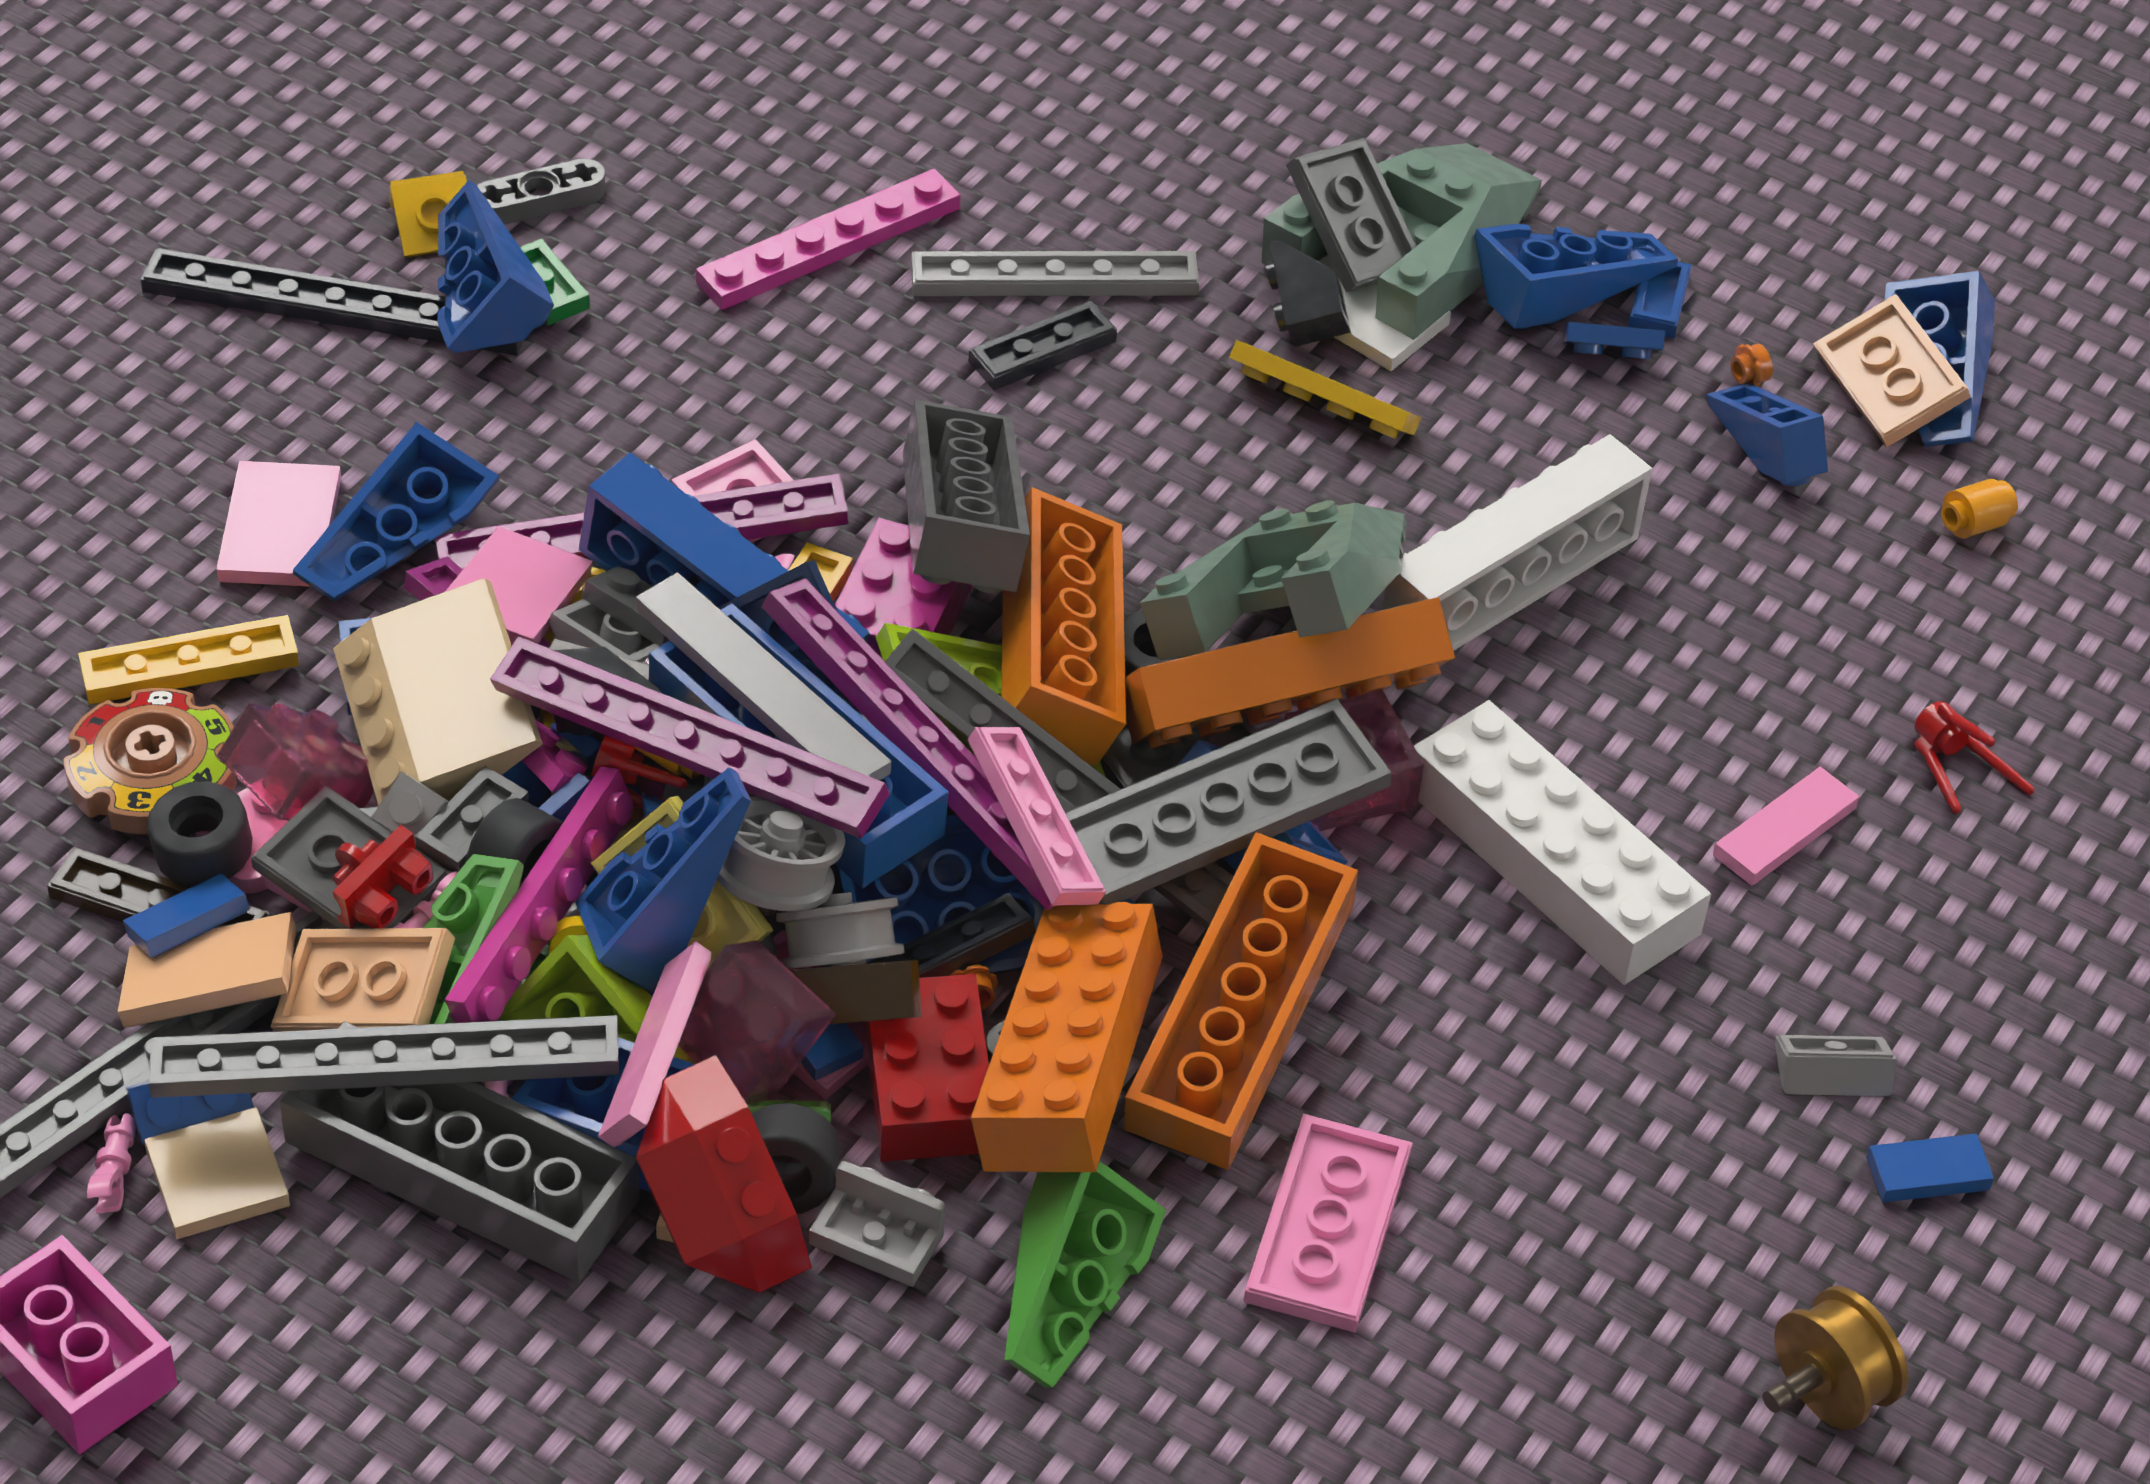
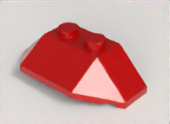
M712 1056L663 1079L662 1088L649 1122L645 1127L635 1158L683 1264L758 1293L811 1269L812 1265L797 1213L749 1107L717 1056Z

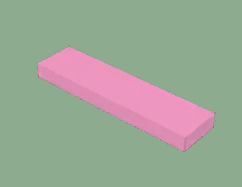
M975 727L968 738V742L1052 906L1098 905L1106 890L1021 728Z
M694 942L664 966L598 1135L600 1139L612 1147L621 1145L647 1126L662 1088V1080L667 1075L711 960L710 955L712 952L697 942Z

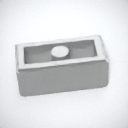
M1779 1035L1775 1038L1780 1081L1786 1094L1889 1096L1893 1092L1896 1057L1883 1037Z

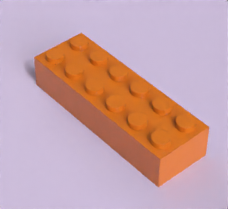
M1031 487L1024 498L1030 537L1017 592L1003 590L1002 698L1086 763L1096 767L1126 725L1122 524Z
M1436 597L1361 615L1348 630L1299 637L1298 631H1292L1140 667L1125 678L1126 721L1132 743L1138 744L1149 741L1150 749H1158L1181 742V738L1192 735V730L1196 729L1199 730L1200 737H1207L1231 730L1230 726L1242 723V718L1248 717L1250 726L1280 718V714L1292 711V706L1297 705L1299 714H1302L1336 699L1340 700L1343 698L1342 694L1345 693L1348 702L1377 695L1378 691L1391 687V682H1395L1397 690L1424 684L1427 682L1426 679L1441 675L1440 666L1455 658L1440 599Z
M1255 832L1125 1096V1131L1229 1170L1354 906L1357 869Z
M1116 902L1098 905H1057L1049 910L1044 908L971 1116L983 1171L1096 1172L1163 958L1153 904Z

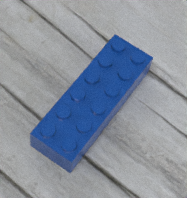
M631 452L589 485L578 550L605 571L620 566L635 572L641 580L651 586L657 585L678 572L719 609V606L788 571L774 556L764 553L744 538L734 526L724 523L704 508L697 498L684 493L664 478L657 468L644 463ZM836 607L838 613L867 642L870 632L854 616L845 614Z
M731 603L721 609L725 615L891 760V773L880 780L885 782L890 793L862 839L843 832L845 837L843 853L834 864L863 889L944 836L949 791L734 604ZM671 641L649 652L648 680L657 686L662 694L782 741Z

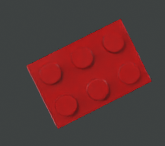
M976 974L919 978L922 1017L863 1022L880 1162L979 1154L971 1116L984 1082L989 1062Z

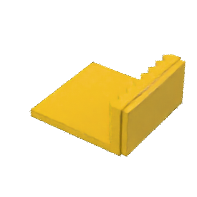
M463 171L390 181L389 202L390 207L395 211L404 258L438 253V214L466 184V175H464Z

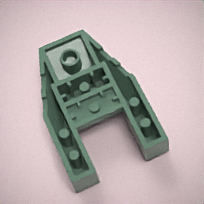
M1468 143L1418 148L1377 163L1416 247L1378 277L1375 318L1414 340L1446 312L1453 310L1481 287L1484 282L1474 236L1476 229L1520 224L1521 220L1524 221L1541 188V179ZM1300 194L1292 196L1264 218L1262 264L1265 265L1266 262L1273 261L1270 242L1277 240L1317 261L1328 254Z
M1333 500L1313 504L1306 508L1305 512L1290 514L1288 509H1277L1262 515L1258 523L1184 569L1155 582L1156 587L1140 602L1158 660L1204 653L1244 613L1290 606L1299 637L1348 630L1402 571L1399 558H1403L1404 555L1401 542H1405L1407 521L1405 515L1359 503L1336 506Z

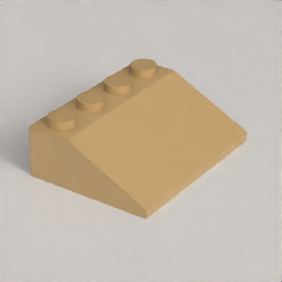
M485 578L371 618L333 648L378 806L401 771L409 774L446 800H451L484 766L502 775L543 744L531 705L496 691L490 681L491 676L511 648V642L492 583Z

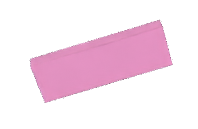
M1818 767L1716 842L1713 856L1753 886L1857 808L1860 796L1822 767Z

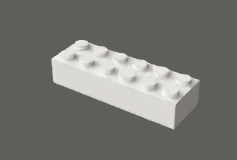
M1611 434L1592 445L1583 446L1569 459L1557 466H1549L1535 479L1519 488L1514 487L1510 489L1501 499L1484 509L1473 511L1464 521L1447 531L1437 532L1425 544L1409 553H1404L1403 558H1399L1402 571L1385 588L1381 610L1439 597L1453 651L1637 540L1652 467Z
M1490 700L1412 746L1405 789L1623 985H1626L1701 935L1711 893Z

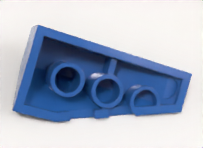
M1980 271L1886 283L1885 300L1895 294L1899 297L1967 386L1971 398L1919 428L1925 447L1973 442L1993 343L1995 299Z

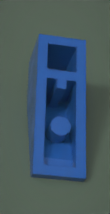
M1750 383L1706 394L1707 404L1761 473L1780 481L1784 486H1799L1808 483L1811 476L1828 472L1823 415Z

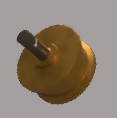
M1842 1286L1829 1287L1816 1296L1812 1309L1809 1311L1803 1309L1792 1310L1778 1320L1774 1332V1341L1777 1357L1786 1379L1762 1394L1764 1404L1771 1412L1777 1413L1800 1398L1825 1423L1841 1430H1851L1866 1421L1873 1405L1889 1406L1901 1399L1906 1393L1909 1376L1902 1347L1881 1313L1857 1292Z

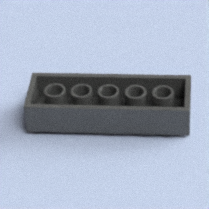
M915 399L903 449L913 574L921 575L926 581L935 584H948L951 581L972 584L974 588L986 593H1000L1002 590L1017 592L1030 532L1012 417Z
M344 1021L338 1029L358 1027ZM476 1082L287 1091L279 1100L286 1143L578 1283L640 1201L639 1164L634 1156Z

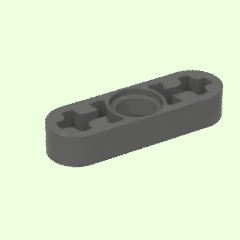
M582 158L484 181L478 184L477 187L505 225L599 201L605 194V170L599 162ZM533 189H547L551 191L549 194L542 196L528 193Z

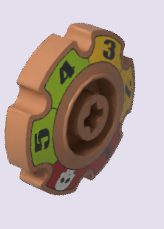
M149 688L132 691L131 699L124 703L116 704L106 700L85 714L75 725L68 737L71 755L64 758V768L72 799L88 817L108 815L111 829L132 834H148L149 812L156 801L172 788L189 782L210 781L227 786L233 791L237 784L234 766L240 764L241 760L238 737L232 722L215 704L206 707L195 706L194 694L187 691L169 688Z

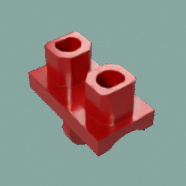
M400 825L380 845L373 840H369L360 849L352 843L345 842L335 851L336 859L342 867L332 876V880L338 886L332 891L333 897L341 909V913L337 916L338 921L349 929H352L358 921L373 929L386 928L395 919L399 911L397 900L388 893L398 884L412 895L420 894L432 882L433 871L431 863L416 850L414 835L411 831Z

